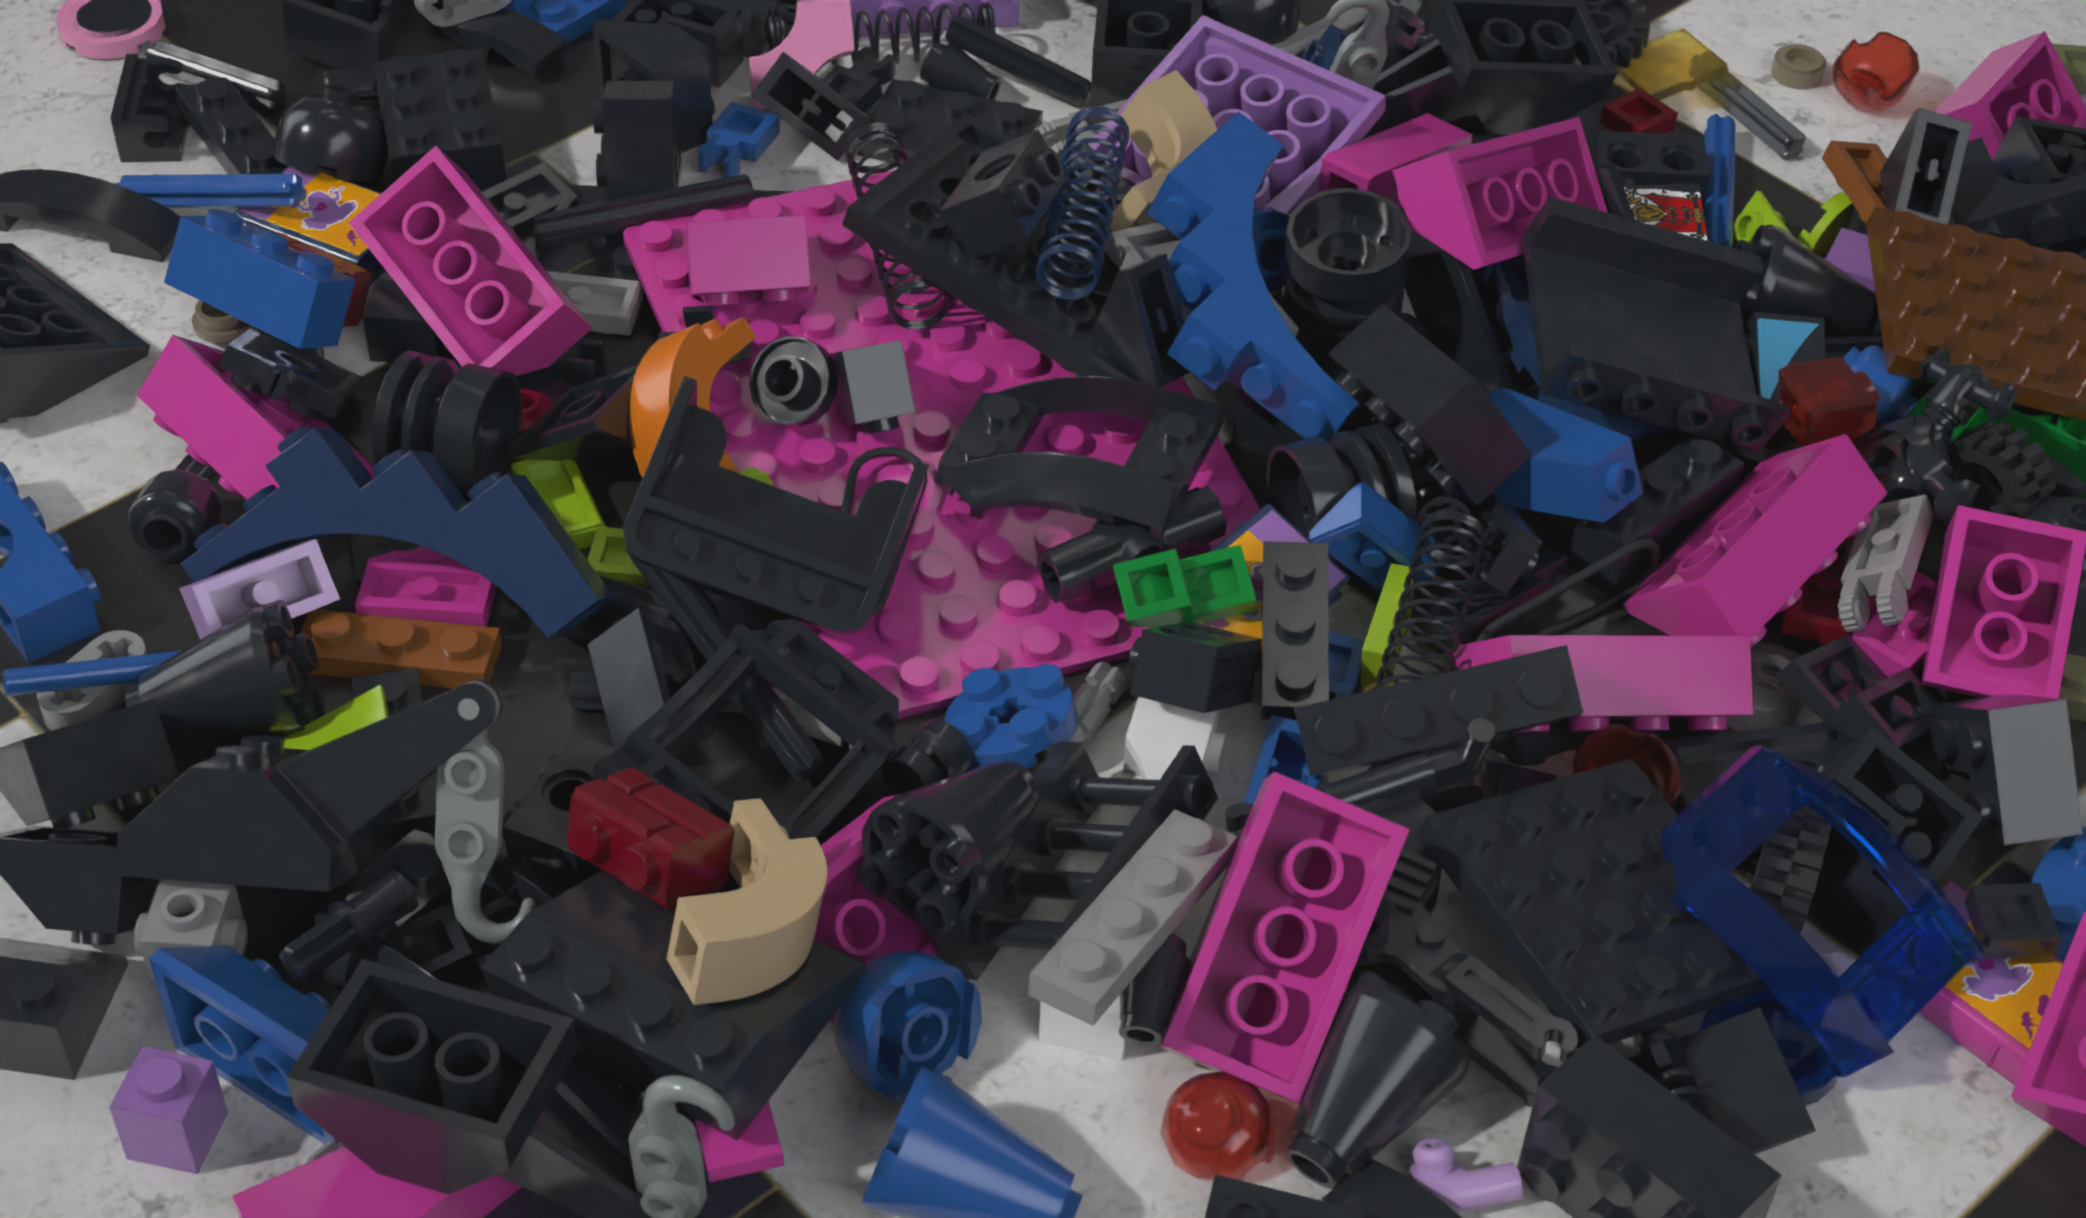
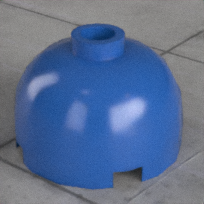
M895 951L885 953L868 961L865 964V973L860 977L853 991L837 1010L834 1018L836 1043L850 1071L862 1083L897 1103L905 1102L921 1067L934 1072L939 1071L942 1074L953 1065L958 1055L968 1060L976 1046L982 1021L980 994L975 984L964 978L963 971L934 955L922 951Z

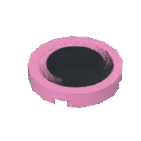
M68 0L61 6L56 15L61 42L66 47L69 45L75 47L76 54L89 59L111 60L125 58L126 54L140 52L138 45L148 40L150 45H152L156 40L160 39L166 28L160 0Z

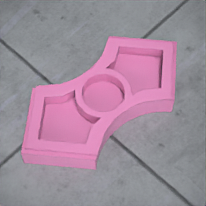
M850 0L797 1L794 25L786 39L770 52L749 57L751 94L783 51L815 74L832 60L853 54L855 49ZM752 97L753 108L772 112Z

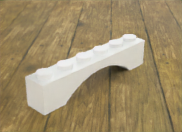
M1138 697L1125 739L1122 778L1160 779L1183 745H1195L1206 772L1219 773L1224 757L1227 734L1216 732L1218 710L1201 713ZM1120 995L1094 1026L1041 1002L1039 1041L1123 1060L1128 1040L1122 1038L1119 1034L1121 1023L1119 1018Z

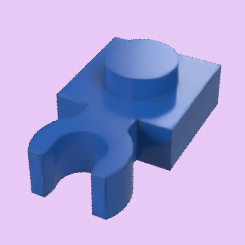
M731 102L707 130V142L698 150L699 172L706 173L710 166L721 163L724 168V178L739 175L740 160L747 159L757 162L780 134V117L770 112Z

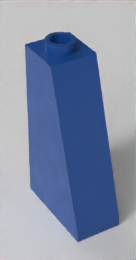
M1498 387L1487 395L1532 453V456L1491 493L1514 508L1605 523L1643 494L1630 437L1508 388ZM1458 489L1454 492L1457 498L1468 500ZM1489 494L1482 502L1485 503L1491 494Z

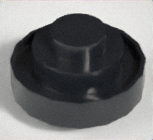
M785 336L772 341L759 352L751 368L749 388L752 401L761 415L783 426L803 427L815 423L828 412L836 397L839 378L835 361L824 347L803 337Z

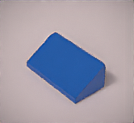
M1361 482L1354 486L1309 532V540L1313 543H1328V554L1381 593L1391 563L1403 566L1410 565L1411 558L1415 555L1414 548L1419 538L1418 534L1421 526L1368 484ZM1432 535L1428 536L1427 538L1430 543L1435 545ZM1424 553L1421 556L1424 564L1435 562V558L1428 553ZM1435 567L1427 568L1436 575ZM1422 570L1416 574L1419 582L1431 578Z

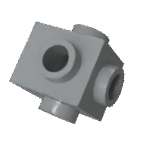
M160 879L149 913H141L139 915L134 931V949L138 956L144 957L152 986L157 985L149 957L159 948L227 946L244 957L247 946V924L243 917L235 885Z

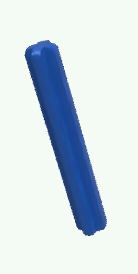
M1714 114L1707 119V128L1704 132V144L1711 176L1703 211L1708 241L1730 247L1733 244L1736 123L1729 115L1721 118L1719 115Z
M297 174L123 175L120 183H115L144 195L166 208H296L301 200L306 199L307 189L303 187L302 178Z

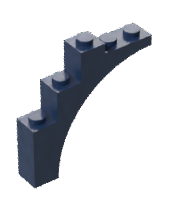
M310 426L301 427L284 438L277 447L281 453L265 465L280 487L277 488L276 485H270L252 495L243 504V508L246 510L244 515L229 526L226 523H221L203 533L194 542L197 551L181 563L184 570L195 583L303 541L351 534L388 537L414 543L442 553L475 570L517 603L547 638L566 636L615 599L525 475L506 474L502 477L499 472L493 473L469 490L467 495L472 501L467 503L431 452L410 450L407 453L405 449H399L386 456L374 466L372 472L376 477L373 479L337 429L320 427L312 429Z

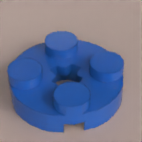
M1042 664L1036 667H1019L999 672L992 668H981L971 672L963 679V692L953 700L944 718V721L954 726L972 747L975 757V767L973 769L990 763H1001L1004 761L1016 762L1029 769L1038 765L1036 753L1045 750L1052 743L1056 748L1060 741H1070L1077 728L1078 711L1072 692L1065 683L1059 667L1053 664ZM1010 719L1009 723L1002 724L1006 720Z

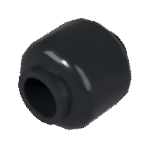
M179 469L162 471L148 480L130 508L128 528L132 539L143 552L157 560L171 563L181 562L197 551L194 542L203 533L219 524L221 504L217 492L205 479L195 473Z

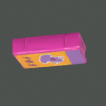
M1950 881L1920 906L1908 921L1895 927L1875 945L1866 963L1865 973L1975 1055L1988 1068H1992L2015 1086L2064 963L2055 956L1984 959L1964 905L1968 893Z

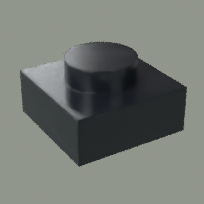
M2040 883L1970 886L1964 905L1984 959L2054 956L2061 941V936Z

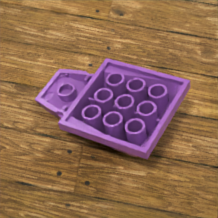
M1202 15L1117 113L1121 115L1143 85L1177 70L1201 98L1212 116L1217 130L1239 111L1284 145L1264 182L1255 194L1254 208L1271 207L1291 214L1304 199L1317 194L1322 158L1332 151L1364 139L1372 126L1386 111L1385 95ZM1110 119L1105 127L1113 129L1123 139V131L1120 126ZM1100 130L1094 137L1109 141L1116 147L1120 146L1116 137L1109 132ZM1129 137L1121 178L1132 188L1153 177L1144 154ZM1088 144L1094 151L1099 153L1113 151L1103 144Z

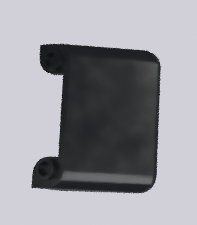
M684 376L624 524V541L629 553L637 561L650 567L834 634H851L862 629L873 615L922 493L929 465L916 461L908 484L898 480H883L873 484L864 493L857 512L853 516L720 467L719 465L727 444L725 427L715 414L697 407V380Z

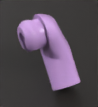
M1440 1138L1424 1139L1416 1144L1413 1149L1415 1163L1412 1164L1410 1171L1414 1181L1456 1210L1467 1211L1522 1199V1180L1519 1170L1514 1163L1470 1171L1453 1161L1454 1150L1445 1140Z

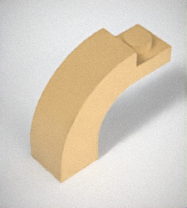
M1177 70L1143 85L1121 114L1129 127L1130 139L1144 154L1153 177L1133 186L1112 213L1113 221L1110 225L1112 231L1156 223L1157 221L1149 216L1147 212L1166 176L1217 131L1215 122L1207 107Z
M761 798L734 801L730 825L734 829V838L729 871L740 889L723 893L678 898L667 961L693 1005L741 999L778 985L794 974L804 963L814 941L827 881V863L824 852L816 837L789 839L786 829L783 826H779Z

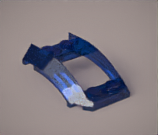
M1761 745L1751 747L1660 831L1664 860H1672L1677 888V893L1670 899L1679 910L1688 909L1719 935L1765 982L1803 1032L1812 1031L1834 1060L1829 1067L1837 1077H1847L1894 1053L1888 1042L1967 963L1985 961L1981 942L1943 890L1913 853L1880 820L1816 769ZM1803 804H1806L1839 831L1875 867L1908 908L1839 977L1786 920L1757 894L1730 874Z

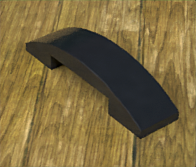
M27 169L0 174V231L8 232L19 218L106 234L110 252L158 262H163L173 248L181 216L133 190L95 177L58 170Z

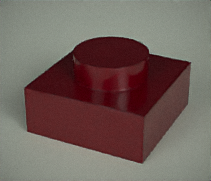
M1638 88L1603 105L1600 123L1613 132L1667 134L1675 129L1678 112L1642 88Z

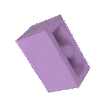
M316 539L299 542L179 588L200 640L252 608L274 601L283 600L290 612L291 618L340 600Z

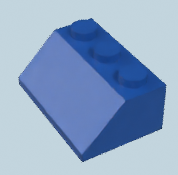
M227 946L159 948L149 957L175 1048L189 1056L213 1060L218 1076L321 1143L326 1144L328 1141L333 1142L335 1145L339 1143L294 1106L287 1081V1075L332 1007L325 999L312 992L306 995L286 984L278 972L265 961L254 959L251 962Z

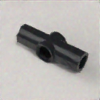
M1208 486L1203 488L1196 487L1187 491L1161 540L1149 536V526L1121 517H1117L1114 524L1097 520L1092 531L1037 553V570L1043 581L1044 590L1054 603L1060 601L1066 603L1116 582L1114 564L1176 549L1177 555H1180L1225 536L1227 520L1216 494Z

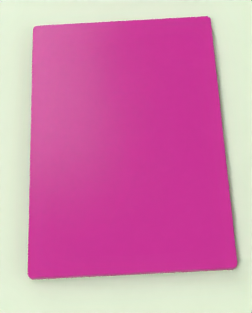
M893 171L870 175L865 182L877 184ZM852 179L776 196L758 198L747 203L706 209L658 221H649L644 224L630 226L624 230V245L662 332H675L686 328L683 307L704 306L703 296L691 297L684 235L686 222L805 215L810 287L797 290L798 300L763 303L762 292L739 294L738 305L713 307L714 319H717L721 326L745 317L756 338L752 341V356L750 359H740V362L725 363L717 372L710 391V412L715 414L725 427L727 435L726 452L739 473L745 468L755 467L769 475L774 487L840 511L849 469L855 459L866 451L879 447H897L910 451L921 459L924 464L929 465L927 470L928 482L890 594L883 609L872 616L862 629L851 634H834L799 621L899 698V719L950 706L953 700L963 692V679L977 669L992 668L999 672L1012 668L1053 664L1059 667L1064 676L1091 669L1100 662L1109 664L1129 658L1134 642L1142 635V629L1150 627L1128 626L1117 581L1069 602L1063 603L1060 601L1054 603L1044 590L1043 581L1037 570V553L1092 531L1097 519L1038 507H999L987 509L982 519L970 516V506L956 491L950 496L936 482L940 458L982 393H996L1034 381L1077 375L1063 369L1057 362L1026 342L1013 337L1009 331L976 310L966 307L952 295V304L949 312L940 322L928 328L918 330L905 329L896 325L889 316L887 298L883 294L882 282L878 276L877 266L874 263L873 251L870 245L863 238L842 225L848 206L857 200ZM863 186L862 191L866 193L870 188ZM885 261L884 267L889 269L894 263ZM900 264L893 271V273L898 274L913 272L904 264ZM916 276V277H912V278H907L906 280H904L903 282H901V283L899 284V286L902 285V284H904L905 282H907V281H909V280L918 279V278H922V277ZM889 277L888 282L893 285L899 278ZM931 287L920 293L902 294L897 301L911 306L922 305L932 301L939 294L940 290ZM943 295L935 304L923 309L909 310L895 306L894 310L906 320H926L934 316L942 308L945 298ZM785 336L803 337L812 340L824 347L829 354L902 340L915 413L898 416L900 428L864 434L862 423L844 425L834 399L828 412L815 423L803 427L783 426L761 415L754 405L749 388L751 368L759 352L772 341ZM1183 376L1167 383L1163 387L1195 398ZM1071 411L1045 414L1023 452L1076 454L1124 466L1149 422L1099 412ZM1218 436L1188 491L1196 487L1203 488L1208 486L1216 494L1227 520L1225 536L1178 555L1179 560L1210 552L1234 532L1236 525L1241 522L1245 523L1260 510L1258 503ZM881 456L870 459L863 464L857 474L850 514L855 516L864 493L873 484L883 480H898L908 484L914 465L905 459L895 456Z

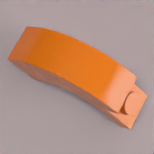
M745 317L723 326L719 324L717 319L710 320L701 326L697 323L657 340L642 358L633 379L629 401L630 439L642 478L684 376L697 380V407L710 411V391L717 372L726 362L756 338ZM725 450L720 466L739 473Z

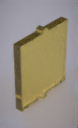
M1684 28L1655 40H1648L1647 47H1643L1642 56L1638 59H1631L1629 68L1615 66L1618 75L1635 90L1642 88L1658 100L1665 99L1684 90L1692 91L1695 89V86L1728 73L1727 63Z

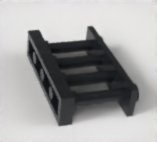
M1060 741L1034 777L1039 790V798L1034 806V813L976 913L942 936L931 934L945 961L963 971L962 974L966 980L977 981L1001 946L1051 950L1174 810L1204 821L1218 800V796L1195 745H1183L1160 779L1099 777L1082 742ZM1098 805L1142 806L1129 826L1086 824ZM1067 850L1110 853L1097 873L1054 871ZM1034 898L1077 900V903L1064 922L1020 919Z

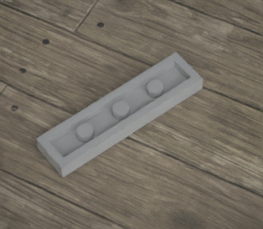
M1174 810L1031 971L1028 995L1094 1026L1226 869L1236 848L1237 836L1200 819Z

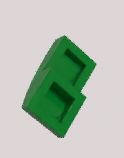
M1241 544L1181 560L1178 559L1176 549L1113 565L1129 627H1158L1189 621L1203 623L1258 611L1256 596Z

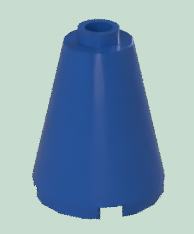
M921 1067L895 1121L896 1125L886 1148L883 1149L862 1199V1205L875 1210L876 1213L901 1218H1074L1083 1194L1070 1189L1075 1176L1072 1171L939 1071L934 1072Z

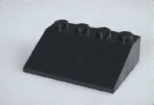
M0 243V423L7 422L9 418L37 416L148 356L150 345L16 245L13 243Z
M602 870L526 914L481 967L491 994L574 1018L578 1049L574 1056L646 1093L650 1084L664 1076L679 1075L693 1078L708 1085L720 1094L730 1106L735 1120V1125L731 1130H722L715 1117L697 1105L687 1102H676L677 1110L737 1141L850 995L858 980L866 971L865 963L814 940L810 953L804 963L794 974L778 985L741 999L693 1005L667 961L676 907L667 910L638 891L630 889L623 882Z

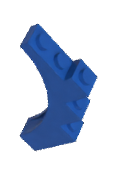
M1238 111L1168 173L1147 212L1149 216L1181 240L1169 259V265L1178 299L1193 310L1167 354L1214 391L1228 379L1305 440L1321 437L1329 443L1333 434L1342 430L1359 402L1320 368L1293 336L1271 300L1257 264L1252 234L1255 194L1264 182L1284 145Z

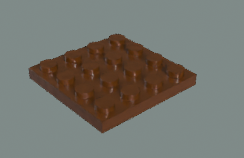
M1875 207L1866 222V230L1887 372L1919 380V362L1931 356L1938 349H1944L1950 352V363L1954 365L1973 364L1981 368L1992 385L2001 388L2005 383L2013 384L2018 390V394L2013 402L2014 404L2086 421V259L2072 252L2059 253L2031 246L2016 238L2003 239L1975 232L1964 225H1947L1923 219L1908 211L1895 212Z

